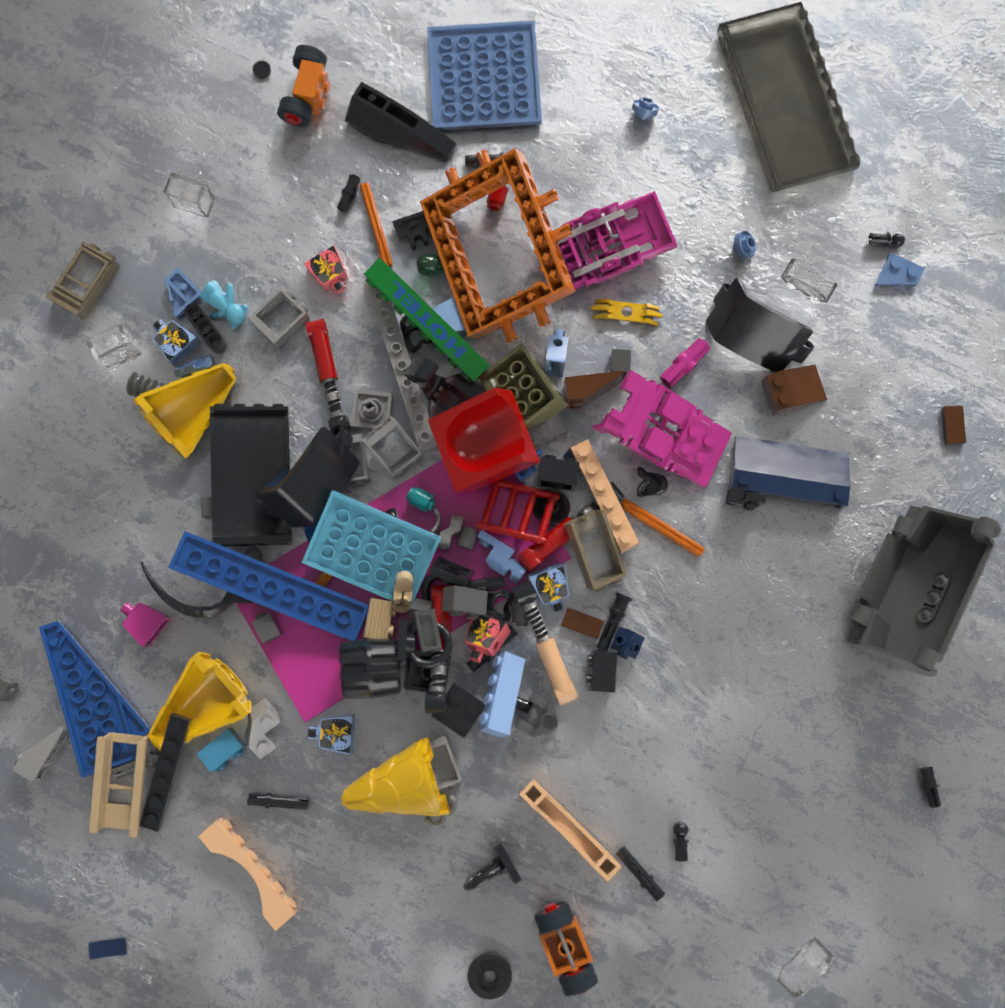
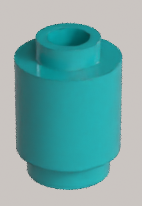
M412 487L406 497V501L410 505L425 513L428 510L431 511L436 503L434 495L419 487Z

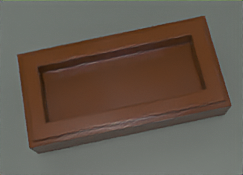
M963 406L942 407L945 445L967 443Z
M567 607L561 626L598 639L604 621Z

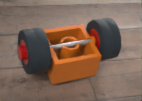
M299 45L296 47L292 59L294 67L299 70L292 92L294 97L285 96L281 98L277 115L288 124L305 127L309 124L312 114L320 116L321 110H324L326 105L325 96L330 91L331 83L328 81V73L325 71L327 56L316 47Z
M568 902L546 905L544 909L534 915L554 976L560 975L558 979L565 996L583 994L598 983V977L593 965L589 963L593 961L592 955L577 917H573Z

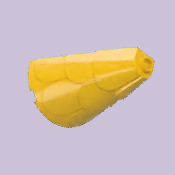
M221 363L193 372L191 376L141 393L133 399V402L136 406H140L138 411L154 431L168 445L174 446L175 452L186 459L195 449L205 429L210 425V406L224 403L237 378L234 375V369L229 364Z
M197 652L189 659L177 684L174 685L166 704L161 707L147 735L154 747L161 750L172 713L192 719L186 742H189L197 736L242 720L251 712L252 704L250 700L247 701L246 696L248 692L238 676L220 659L216 658L213 660L209 658L211 655L205 652Z
M429 737L419 739L397 755H393L377 768L370 769L349 784L341 795L342 805L346 806L348 810L379 814L389 812L405 815H448L450 808L445 793H439L431 765L434 754Z

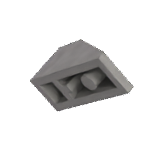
M67 726L58 728L20 754L15 760V767L12 771L31 782L41 781L68 735Z

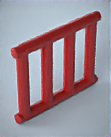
M506 480L493 483L482 519L478 521L476 527L545 545L546 531L555 502L559 500L560 494ZM500 487L510 489L511 492L500 525L488 523ZM518 492L530 494L519 529L507 528ZM539 496L547 498L548 501L538 534L534 535L526 533L536 498Z

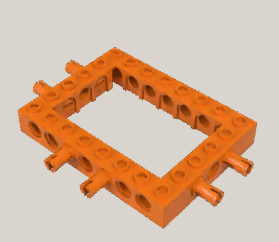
M514 148L491 161L488 151L481 150L476 154L481 165L480 168L460 179L457 169L454 167L449 168L450 173L446 170L445 174L450 185L421 200L420 204L468 337L479 340L502 328L506 342L510 343L513 342V339H518L512 325L513 322L535 312L539 327L546 326V323L550 324L551 321L545 307L576 292L558 246V241L573 233L569 231L571 227L568 223L552 230L545 206L558 201L559 196H556L558 193L553 188L545 194L539 195L525 155ZM509 183L515 194L514 200L518 203L521 210V219L525 221L528 229L527 235L531 238L535 248L533 250L534 254L538 256L541 264L540 270L544 273L547 283L538 281L534 283V286L524 291L520 290L517 292L518 294L508 299H502L500 303L490 308H485L452 214Z

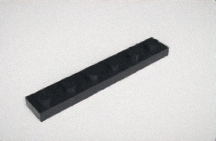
M176 713L170 715L139 824L141 827L156 832L161 829L191 725V718Z

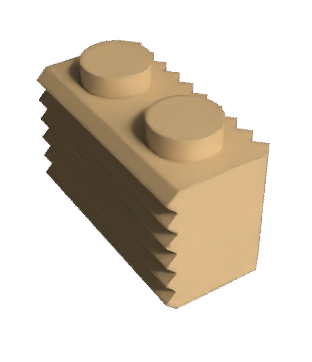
M370 598L364 631L365 638H393L394 626H391L392 619L397 616V611L393 607V601Z

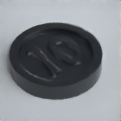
M260 60L253 65V73L257 78L265 79L270 75L271 67L268 62Z

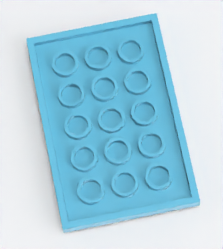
M332 490L302 563L391 601L394 599L396 575L401 571H407L413 576L412 604L441 540V536Z

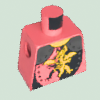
M334 245L304 263L307 271L326 291L332 287L337 294L346 290V286L342 281L346 280L348 276Z
M485 616L471 619L465 639L469 649L473 650L469 658L474 662L480 663L484 654L494 657L511 632L507 623Z

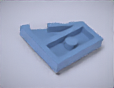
M890 252L874 286H916L925 268Z
M178 267L164 279L169 292L168 296L173 306V313L179 319L184 314L185 307L188 304L196 303L200 300L201 291Z
M210 354L176 367L174 373L176 377L182 376L184 378L191 376L193 372L211 367L214 360Z

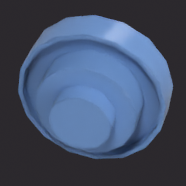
M642 97L641 99L634 100L632 110L638 115L639 119L648 120V118L657 116L659 106L654 100Z
M741 231L735 235L733 243L734 252L742 259L754 256L756 242L749 232Z

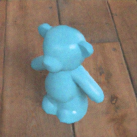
M211 281L205 285L200 294V299L218 309V311L210 313L209 318L217 319L226 316L230 322V328L233 330L237 329L238 325L242 324L246 319L248 306L234 303V289L231 283L226 285V293L222 291L217 281Z

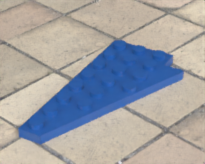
M55 621L40 626L39 630L80 775L83 778L94 774L97 737H103L109 732L144 736L149 733L151 727L63 623ZM114 742L112 767L135 760L137 744Z

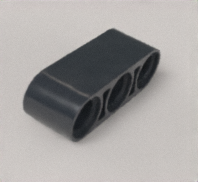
M188 304L184 310L187 319L214 353H223L227 348L225 339L198 304ZM199 311L196 317H192L194 312ZM205 326H209L207 331L202 332ZM220 340L217 346H213L214 341Z

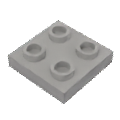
M355 389L350 427L374 430L391 416L393 394Z

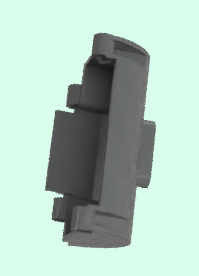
M910 505L906 516H898L891 531L892 534L887 533L858 595L860 603L857 604L850 619L855 625L847 642L894 666L920 675L934 677L937 674V669L934 668L935 663L943 661L995 546V541L992 538L1000 535L1001 527L997 521L985 516H980L977 519L924 505L922 508Z

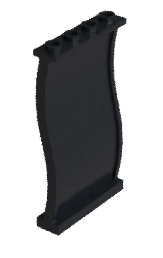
M214 404V406H210L212 542L224 547L292 545V527L281 517L273 518L258 506L259 498L255 496L257 490L263 489L285 468L290 471L288 406L283 404H273L272 406H265L264 404H253V406H245V404H234L233 406Z

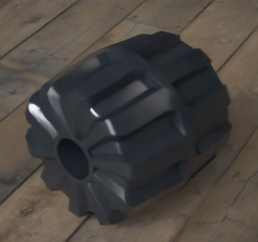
M368 638L341 643L339 648V664L341 668V690L344 698L372 699L397 695L401 692L400 664L397 661L398 641L396 639Z

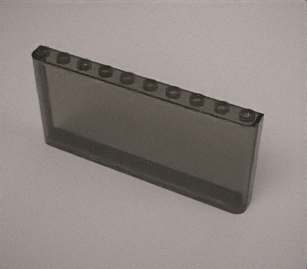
M800 1L720 23L717 30L718 41L770 191L774 193L858 169L861 162L860 156L855 151L854 139L850 137L848 123L844 120L842 106L838 103L836 89L832 86L831 75L825 67V58L820 53L819 41L815 39L814 27L809 22L808 10L804 8L803 2Z

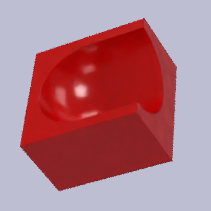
M494 387L428 419L455 493L476 492L540 463L511 390Z

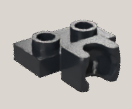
M423 211L392 221L398 240L408 238L413 251L416 250L415 242L418 240H422L425 246L429 245L426 231L430 229Z
M732 487L730 490H727L725 505L743 506V509L753 511L766 501V495L744 493V489Z

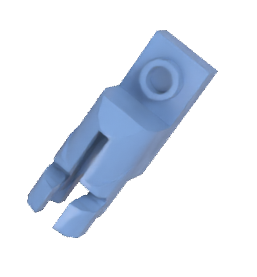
M481 530L477 536L480 540L479 544L487 549L493 548L486 559L489 568L502 576L511 571L509 580L518 584L526 568L515 558L511 559L515 550Z

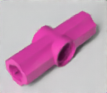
M698 338L686 351H682L672 362L673 364L660 376L662 383L671 389L684 375H688L698 364L697 362L711 349L704 339Z

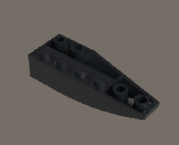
M363 82L360 83L351 97L345 122L377 140L448 159L456 146V142L425 119Z

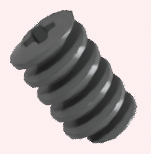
M133 372L128 378L126 390L128 395L137 397L141 393L164 386L165 384L161 382L158 385L157 380L151 382V378H145L141 374L138 376L137 372Z

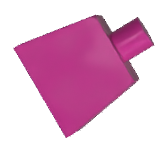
M127 602L120 610L127 616L122 625L142 647H150L172 618L141 602L135 607Z

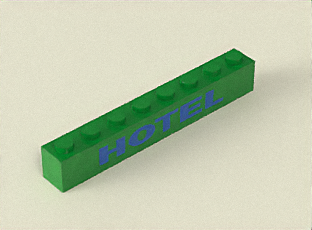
M380 257L364 273L367 278L365 282L372 289L376 287L380 291L379 295L386 302L390 300L394 304L392 308L400 316L403 313L408 318L406 322L413 329L417 327L421 331L420 335L427 342L431 340L435 344L433 348L441 356L445 354L449 358L447 362L454 369L458 367L462 371V377L468 382L472 380L475 383L490 367V364Z

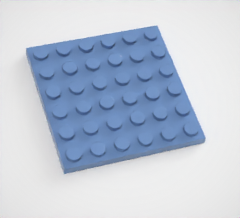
M535 20L427 27L434 127L440 131L542 125Z

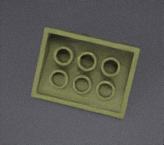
M520 343L479 377L486 391L494 387L513 391L527 430L554 417L568 406V403L532 350L523 343Z

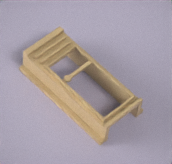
M109 732L103 737H97L89 826L90 833H98L103 827L129 830V837H138V832L141 829L139 824L147 743L149 740L147 736ZM114 742L137 744L133 787L117 785L116 783L110 784ZM110 788L113 790H133L132 805L108 803Z

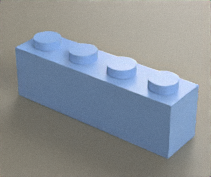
M506 651L494 657L492 675L488 680L489 689L484 698V711L479 719V731L499 738L509 735L525 664L524 658Z

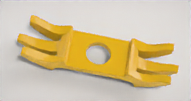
M597 299L595 304L608 305L591 306V310L608 312L593 315L595 320H621L658 327V322L644 317L663 318V314L656 312L660 310V307L648 303L637 304L610 299ZM624 307H629L632 310V314L628 317L623 316L621 310Z

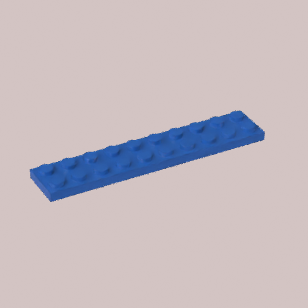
M184 531L168 567L350 641L357 639L369 609V605L186 531Z

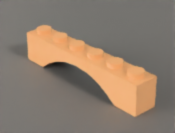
M589 440L571 447V454L576 459V462H580L579 470L586 480L600 510H605L620 554L637 547L639 541Z
M534 778L521 789L519 795L544 817L607 882L622 867L621 864Z
M223 818L216 820L198 837L210 852L232 858L250 873L260 892L262 916L275 931L278 930L298 911L295 901L291 897L287 898L283 893L282 885L277 881L274 882L270 877L271 873L268 868L260 865L257 861V855L252 850L249 851L246 848L244 839L233 832L231 823Z

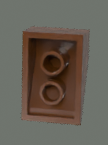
M816 365L778 371L766 375L761 380L773 416L827 400Z
M614 371L565 377L563 391L564 398L568 403L566 409L570 408L572 411L580 410L619 385L623 372Z

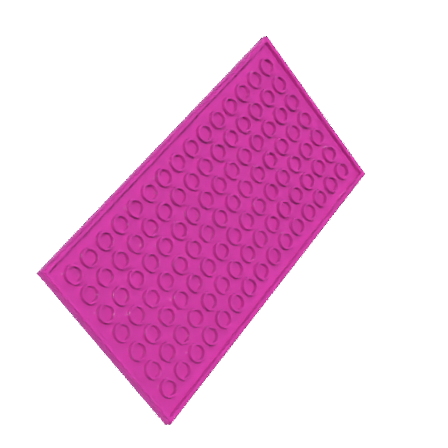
M440 460L367 505L383 512L390 508H395L398 511L399 519L429 532L436 524L437 515L434 513V508H437L442 519L441 526L436 535L440 536L441 531L450 527L453 514L464 516L463 526L480 533L482 529L477 528L476 524L482 519L493 485L491 484L476 492L455 493L444 462ZM515 474L502 479L525 485ZM412 487H419L435 496L434 500H436V503L431 511L428 510L425 513L406 501L407 494ZM500 487L488 523L500 525L511 492L510 489ZM518 492L507 528L519 529L530 494ZM533 511L526 533L537 535L541 522L535 517ZM548 525L546 534L553 529L551 525ZM483 530L515 550L511 559L515 558L523 565L517 556L533 545L534 542ZM459 533L452 537L450 550L438 549L437 546L415 598L422 599V584L430 575V568L438 557L474 570L475 572L471 580L483 579V577L485 579L504 577V588L487 591L507 590L513 594V587L529 581L526 574L559 562L564 564L571 557L562 545L531 572H528L526 569L519 583L515 584L509 580L511 571L502 576L489 568L486 559L493 549L492 547L489 549L479 544L480 540L477 538L473 551L456 545L460 536ZM308 540L268 564L313 583L316 582L322 571L302 563L310 544ZM332 576L325 587L367 605L370 603V598L391 601ZM440 578L430 585L429 596L431 600L433 585H448L442 582ZM497 597L494 606L504 601L506 598ZM255 602L252 604H237L304 722L309 721L344 699L341 690L339 648L341 643L350 640ZM409 611L405 613L397 612V616L392 619L391 625L394 626L393 638L389 637V639H396L398 641L399 620H408ZM263 612L274 614L284 634L267 644L261 642L252 624L256 620L255 617ZM367 614L356 640L368 639L364 637ZM466 615L461 617L452 616L451 633L471 621V619H467ZM417 633L416 649L421 650L419 635Z

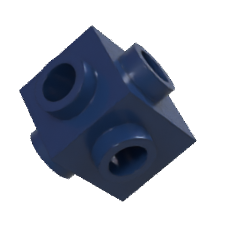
M620 626L610 648L617 651V656L626 660L628 657L636 659L645 638L634 631Z

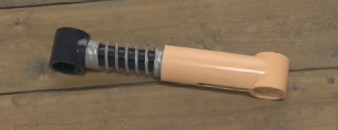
M531 581L513 587L512 590L519 606H523L524 612L527 613L526 617L529 618L528 622L531 623L530 627L533 628L532 632L535 633L534 637H536L537 642L535 646L551 681L559 705L561 706L578 699L555 640L546 631L547 628L544 626L545 623L542 621L543 618L538 611L539 608L536 603L538 598Z

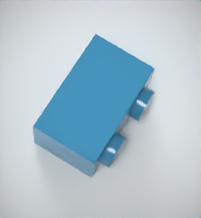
M231 727L227 728L196 755L210 773L216 770L219 773L228 766L227 761L232 757L235 760L244 753L242 749L247 745L234 728Z

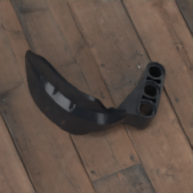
M427 357L414 358L404 373L405 377L421 387L428 399L429 418L486 392L485 389L471 380L468 382L461 374H455L446 378L436 375L435 373L439 366Z
M247 548L244 555L248 556L250 552L255 551L259 554L257 560L262 562V552L259 548ZM141 562L143 572L153 590L172 609L186 616L212 618L222 614L235 603H254L227 592L221 603L217 602L213 606L195 607L183 604L169 595L151 576L145 563Z

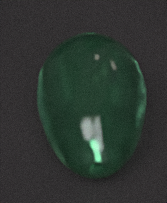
M424 254L418 257V273L423 276H435L444 272L439 255Z

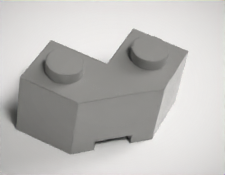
M266 698L251 708V712L248 714V725L245 733L248 747L260 760L277 747L274 737L269 730L281 722L277 710Z

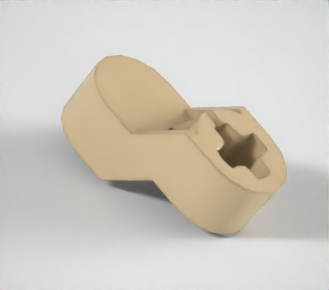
M407 571L399 572L395 579L393 607L400 613L408 612L412 602L413 576Z

